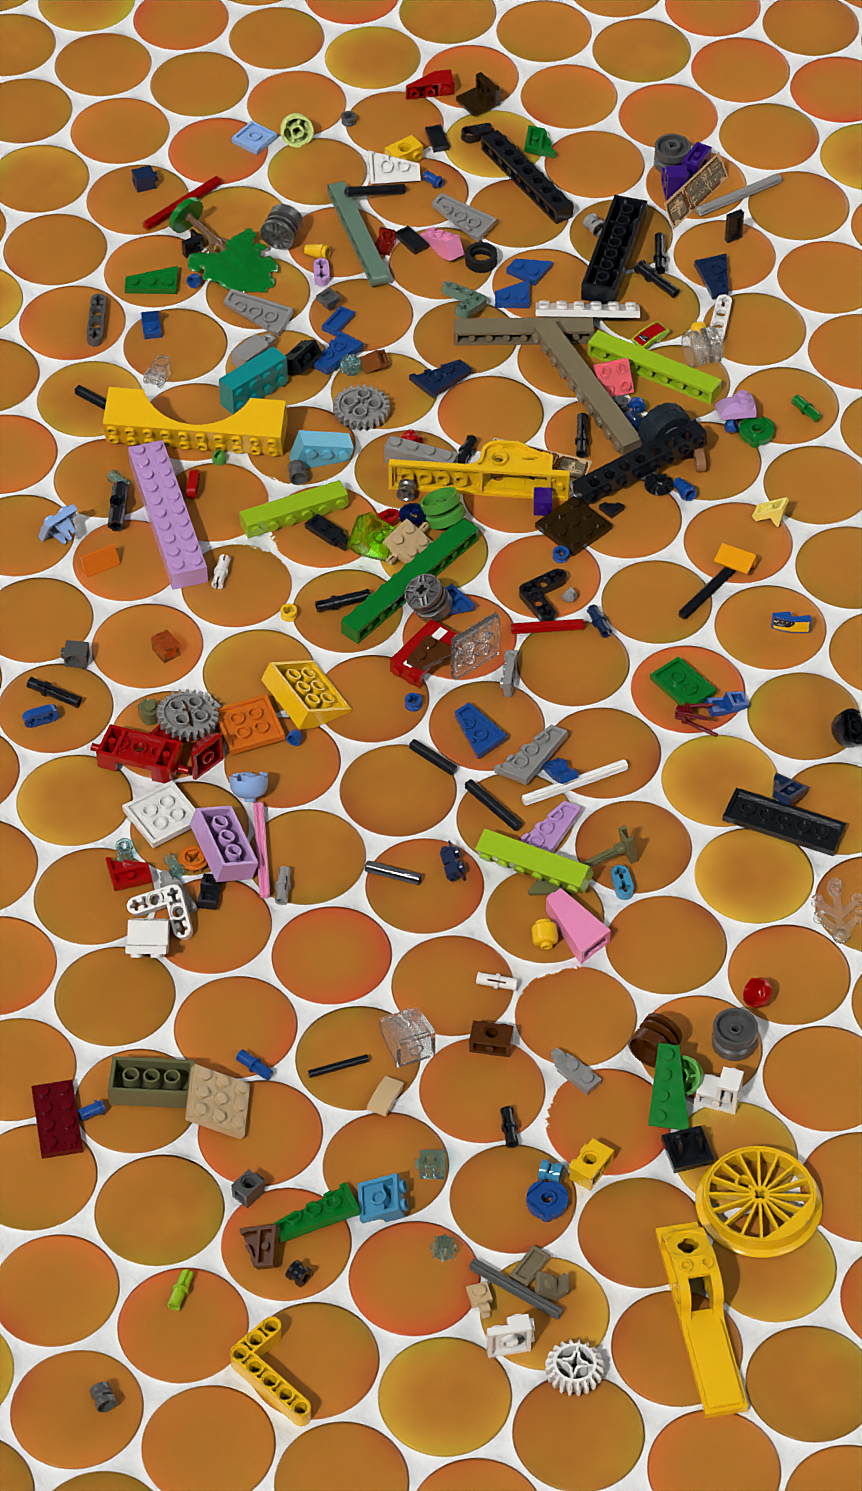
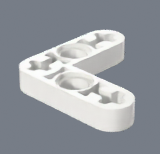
M178 885L165 886L135 896L128 901V911L137 917L168 908L175 936L183 941L192 937L193 927L184 892ZM174 890L177 892L176 900L178 903H175V900L170 896ZM154 896H160V902L157 905H151V899ZM135 903L140 905L137 911L134 909ZM177 908H183L184 910L183 915L180 917L174 916V911ZM179 922H182L183 926L187 929L184 935L180 933L182 928Z

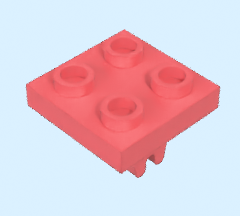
M627 357L593 365L596 378L611 397L634 393Z

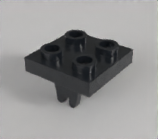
M701 1126L661 1135V1141L673 1173L714 1164V1157Z

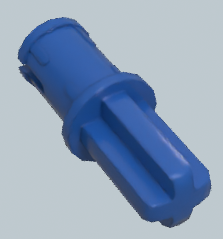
M244 1049L240 1050L236 1056V1060L249 1068L251 1073L255 1072L266 1080L271 1079L274 1073L273 1070L261 1063L260 1058H255Z

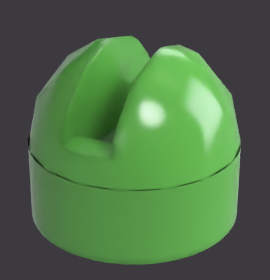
M222 450L214 451L212 462L215 465H224L227 461L225 452Z

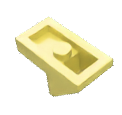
M785 497L758 504L752 515L753 519L760 521L770 518L778 528L784 517L789 499Z

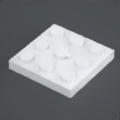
M172 780L122 805L124 813L152 848L192 829L190 822L195 808Z

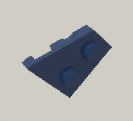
M776 772L773 779L772 797L781 804L790 805L806 795L809 787Z

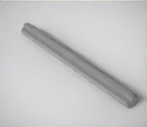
M778 173L702 204L696 207V214L698 216L705 215L782 182V177Z

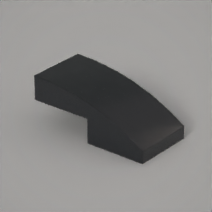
M203 874L197 908L217 910L223 882H216L213 874Z

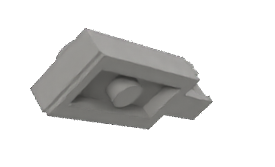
M506 650L504 655V661L506 662V664H503L504 678L500 680V688L504 690V697H511L513 694L518 650Z
M167 869L159 872L162 882L160 887L173 884L178 885L184 892L189 915L196 912L197 906L181 882L176 877L172 878ZM174 890L170 896L175 900V903H178L176 900L177 892ZM177 908L174 912L180 917L183 915L184 910L183 908Z
M557 1047L551 1051L550 1059L555 1062L554 1066L557 1068V1072L585 1095H588L601 1084L602 1079L569 1053L564 1054Z

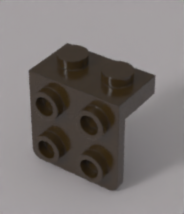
M480 72L476 74V87L456 96V101L472 116H477L500 105L501 90L489 77Z

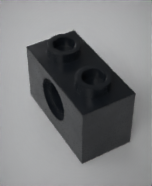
M315 339L302 340L285 355L287 357L288 375L302 374L323 355Z

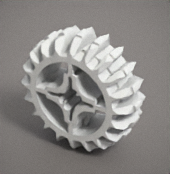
M570 1339L569 1344H565L562 1341L560 1347L555 1345L553 1352L550 1351L548 1353V1358L545 1361V1374L548 1376L547 1380L549 1383H553L552 1387L554 1389L560 1387L559 1392L561 1394L568 1391L569 1397L572 1393H576L579 1397L583 1391L587 1395L589 1389L595 1390L596 1384L601 1383V1377L604 1375V1362L601 1360V1354L596 1353L597 1349L595 1347L589 1348L590 1344L588 1342L582 1345L580 1339L577 1343H573ZM575 1363H577L574 1373H572Z

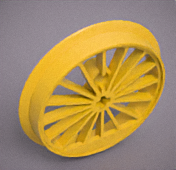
M748 1146L725 1154L706 1170L696 1190V1211L706 1232L721 1246L744 1256L769 1258L796 1250L811 1238L822 1216L821 1193L811 1174L796 1158L772 1147ZM757 1161V1185L745 1162ZM760 1161L772 1163L762 1186ZM740 1164L745 1175L740 1176L730 1167ZM776 1165L786 1169L767 1186ZM725 1171L735 1180V1183L718 1178V1176ZM791 1173L798 1179L797 1181L776 1187ZM714 1183L734 1192H710V1189ZM804 1186L807 1194L783 1193ZM710 1199L737 1201L712 1208ZM783 1201H808V1202H807L802 1208H800V1207L791 1205V1204L786 1203V1202H783ZM743 1206L725 1223L717 1216V1214ZM751 1208L741 1233L729 1228L730 1225ZM779 1208L795 1213V1215L790 1218ZM763 1211L774 1229L765 1238L763 1237ZM771 1211L785 1222L782 1226L778 1227ZM755 1212L759 1214V1238L745 1235Z

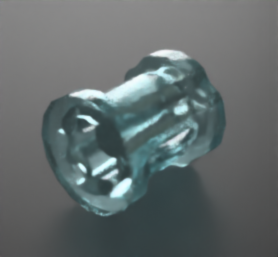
M122 838L116 842L117 860L119 862H123V859L134 860L133 842L130 839Z

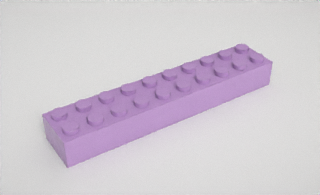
M163 440L128 447L129 463L172 590L208 582L207 566Z

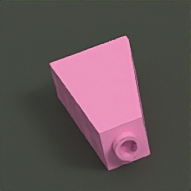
M560 888L548 895L546 898V912L556 924L557 929L579 963L582 964L610 943L611 930L563 889Z

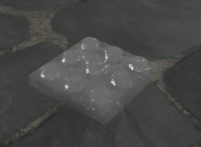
M496 612L485 617L477 624L470 626L462 633L456 634L451 639V677L455 680L499 655L500 616Z

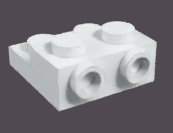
M515 1314L507 1317L506 1325H495L487 1328L486 1351L488 1358L531 1351V1342H534L533 1331H535L533 1318H529L528 1314Z

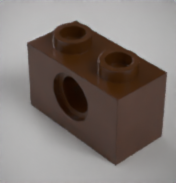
M473 1020L469 1039V1052L510 1058L514 1026L504 1023L497 1024Z

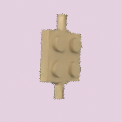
M406 518L383 541V544L392 553L386 558V562L391 565L398 559L405 564L409 563L418 553L427 548L428 544L432 542L424 534L430 527L429 524L423 522L418 528Z

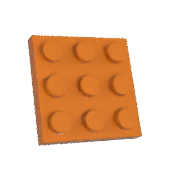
M267 694L218 707V727L231 755L285 740V733Z

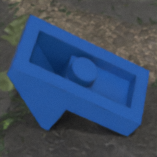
M158 310L141 312L144 339L162 338Z

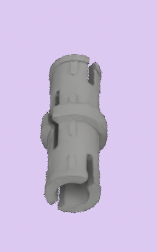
M287 866L279 868L278 881L275 883V903L278 905H286L288 903V891L291 889V869Z

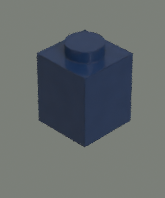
M151 165L131 170L132 182L137 193L156 189L158 176L156 171L153 172Z

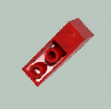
M451 69L434 71L406 85V100L454 94V79Z

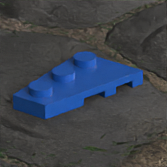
M338 330L336 338L329 342V347L323 350V355L314 362V368L327 375L364 348L363 342Z

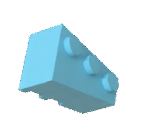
M299 430L289 458L290 461L302 460L305 463L306 469L349 461L354 447L349 433Z

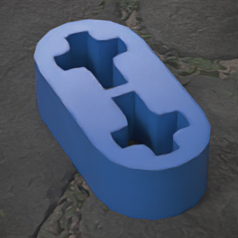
M54 704L27 710L22 715L24 724L28 728L48 724L59 718V712Z

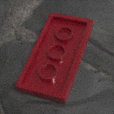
M73 1080L31 1086L42 1159L82 1153L83 1146Z

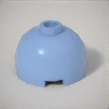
M251 772L234 773L229 775L230 788L238 798H244V802H255L256 798L262 796L268 788V773L259 772V775Z

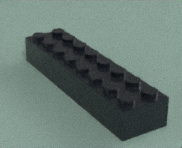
M614 195L581 285L582 300L600 301L602 304H608L610 301L617 300L647 216L646 200Z

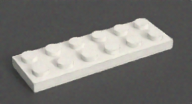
M540 300L535 305L536 316L640 318V308L636 302L619 304V302L610 301L608 304H601L600 301H591V304H584V301L567 303V301L560 300L556 301V303H549L550 301Z

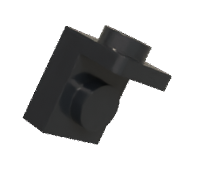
M194 229L190 230L191 237L181 242L182 255L185 258H188L192 253L203 251L204 239Z

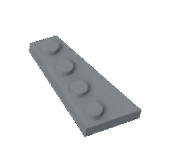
M443 193L432 201V208L476 242H479L497 224V218Z
M230 289L224 299V306L277 337H280L294 313L291 307L234 289Z
M551 724L535 736L533 742L524 744L520 747L518 753L508 756L506 762L502 765L497 764L494 767V772L527 785L568 737V731Z

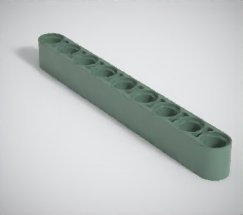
M345 181L328 184L327 190L331 202L371 287L388 284V272L352 197H346L344 194L345 187H347Z

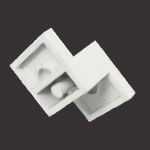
M167 918L129 919L125 954H130V957L140 958L144 954H151V958H163L164 954L169 952L171 920Z

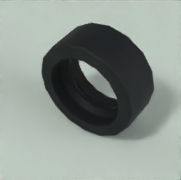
M475 242L469 245L465 251L466 266L469 270L476 273L492 271L497 265V249L487 242ZM483 254L490 258L487 260H476L472 257Z

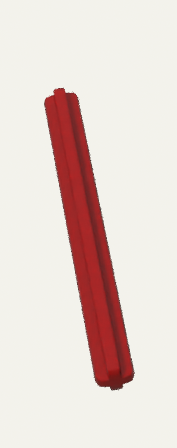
M218 176L211 178L143 221V228L150 230L169 218L174 209L185 199L190 197L199 199L221 185V178Z

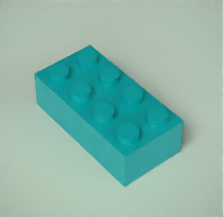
M273 346L219 379L220 404L231 414H235L250 398L262 399L288 383L287 357Z

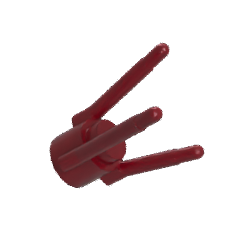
M685 703L684 706L678 705L676 707L675 719L682 720L683 724H688L715 737L718 736L716 732L689 721L693 718L706 721L707 717L694 714V710L691 708L713 707V703Z

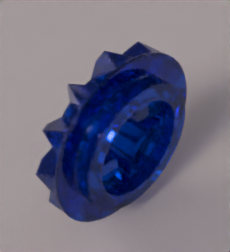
M418 503L406 504L399 511L401 522L406 518L414 525L418 524L421 526L422 522H426V515Z

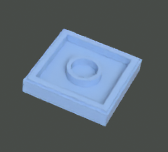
M251 121L231 138V142L258 155L278 138V133Z

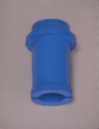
M428 170L424 172L423 176L425 177H422L424 181L432 184L434 188H441L443 186L444 180L441 176H436Z
M94 1100V1103L78 1109L82 1121L98 1114L103 1115L102 1112L106 1111L101 1100Z

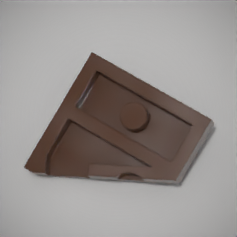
M426 635L407 658V664L425 671L433 665L442 663L444 658L457 656L458 649Z
M273 1224L240 1228V1233L246 1241L247 1251L251 1254L253 1266L258 1270L277 1268L280 1227Z

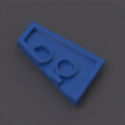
M468 702L455 711V718L478 759L507 740V735L471 703Z

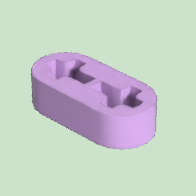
M318 258L313 263L314 282L316 285L323 287L330 282L329 262L324 258Z

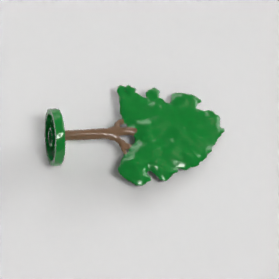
M190 197L185 199L174 209L169 219V227L173 231L182 233L194 226L209 242V247L203 253H192L188 256V268L191 271L198 273L203 268V280L218 282L221 287H225L229 291L234 289L244 293L247 291L266 293L268 288L275 286V279L271 277L270 272H279L278 265L271 256L261 258V250L266 249V245L262 243L254 245L256 232H253L252 228L245 229V231L231 237L229 240L218 238L198 221L203 212V203L198 198ZM214 245H217L221 252L214 253Z

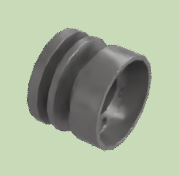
M287 204L273 206L260 229L262 239L275 249L285 250L290 248L303 226L301 213Z
M418 575L406 587L405 600L424 622H428L430 619L438 622L450 612L452 597L434 575Z

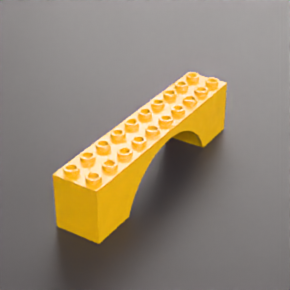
M117 387L108 388L103 418L106 442L112 444L141 445L163 440L165 448L176 447L185 450L198 449L200 451L222 450L236 454H264L273 457L283 456L288 423L286 401L250 398L238 412L224 420L201 425L185 424L172 420L160 413L150 403L143 389Z

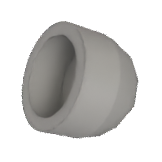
M570 587L562 594L561 598L571 603L576 600L577 593Z

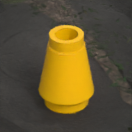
M306 244L304 253L317 259H329L331 249L326 244Z

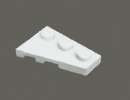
M368 150L370 184L421 181L419 163Z

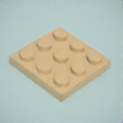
M194 1064L191 1067L185 1120L242 1139L245 1136L250 1084Z

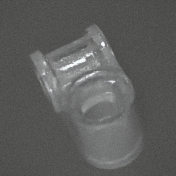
M159 355L154 359L144 374L143 382L145 384L150 383L160 389L164 386L165 381L171 374L169 357Z

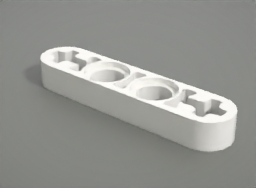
M720 295L716 299L708 334V343L713 347H719L724 342L732 305V299L728 295ZM723 313L725 316H718L717 314ZM715 325H721V326H723V327H722V328H716V327H714V326H715Z

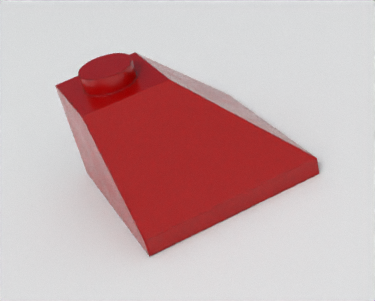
M207 734L193 745L191 762L194 780H197L224 759L222 734Z

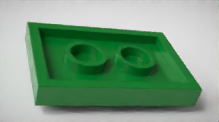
M679 656L650 674V680L679 705L703 703L707 698L716 695V689Z

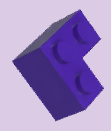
M685 165L665 166V168L661 169V184L666 201L690 179V172L686 170Z

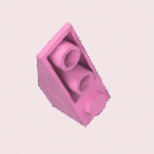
M435 227L427 228L426 232L420 234L428 245L443 259L451 261L464 255L459 235L436 229Z

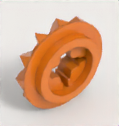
M198 845L187 846L178 855L179 865L185 871L191 870L193 873L194 870H199L201 872L203 867H207L208 863ZM190 858H197V861L194 860L193 862H191Z

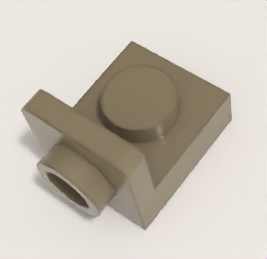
M540 1271L535 1275V1294L558 1301L568 1293L570 1288L569 1274L563 1273L561 1276L555 1277Z

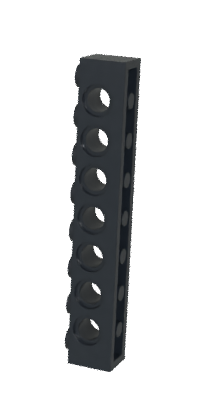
M496 130L481 137V150L555 224L573 217V202L556 188L553 182L549 181L544 173L540 172L505 135Z
M694 419L572 481L573 492L586 505L595 503L597 500L610 495L618 489L626 487L628 484L657 471L667 464H671L673 461L688 455L698 448H702L708 444L707 432Z

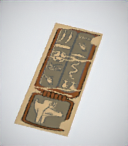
M719 152L664 203L673 230L728 178Z
M493 438L492 441H494V440H503V439ZM529 446L540 452L544 451L553 455V470L570 471V480L572 481L586 475L592 463L591 460Z

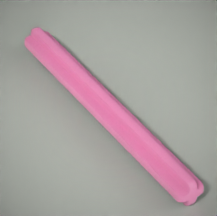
M255 802L253 810L259 893L263 899L270 897L264 804L262 802Z

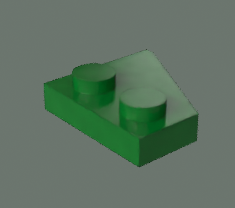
M529 125L524 152L555 159L556 151L551 147L552 142L547 137L546 130Z

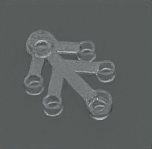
M832 878L827 882L826 891L832 895L833 908L823 902L821 895H813L811 905L820 909L814 912L813 921L830 930L831 936L836 943L844 944L851 938V930L858 923L862 922V909H856L853 912V918L844 925V918L856 907L862 905V895L854 893L851 896V901L842 908L840 894L842 893L843 884L840 879ZM826 914L835 919L836 925L825 918Z

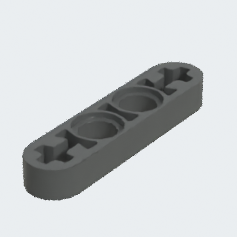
M95 294L90 300L87 343L93 347L100 346L103 342L107 308L106 297L103 294ZM97 312L102 313L101 315H98V316L93 315L94 313H97ZM96 324L100 325V327L94 328L92 326Z

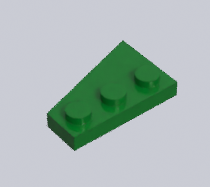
M178 266L126 276L125 294H176Z

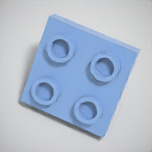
M75 505L64 506L58 511V514L50 515L44 519V524L40 528L41 531L38 535L42 542L51 536H54L63 545L66 544L65 538L68 541L72 540L69 531L72 534L75 533L72 525V520L77 512Z

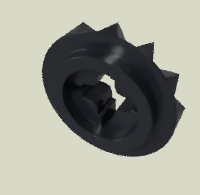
M658 472L656 475L651 473L650 476H647L644 486L649 493L661 496L668 494L672 490L673 482L672 478L667 477L666 473L661 475Z

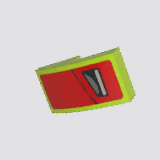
M656 321L638 332L631 341L635 345L648 349L654 342L659 343L670 330L659 321Z

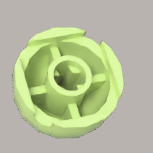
M293 113L283 119L280 133L287 145L302 147L303 144L309 143L313 137L314 129L312 123L305 115Z

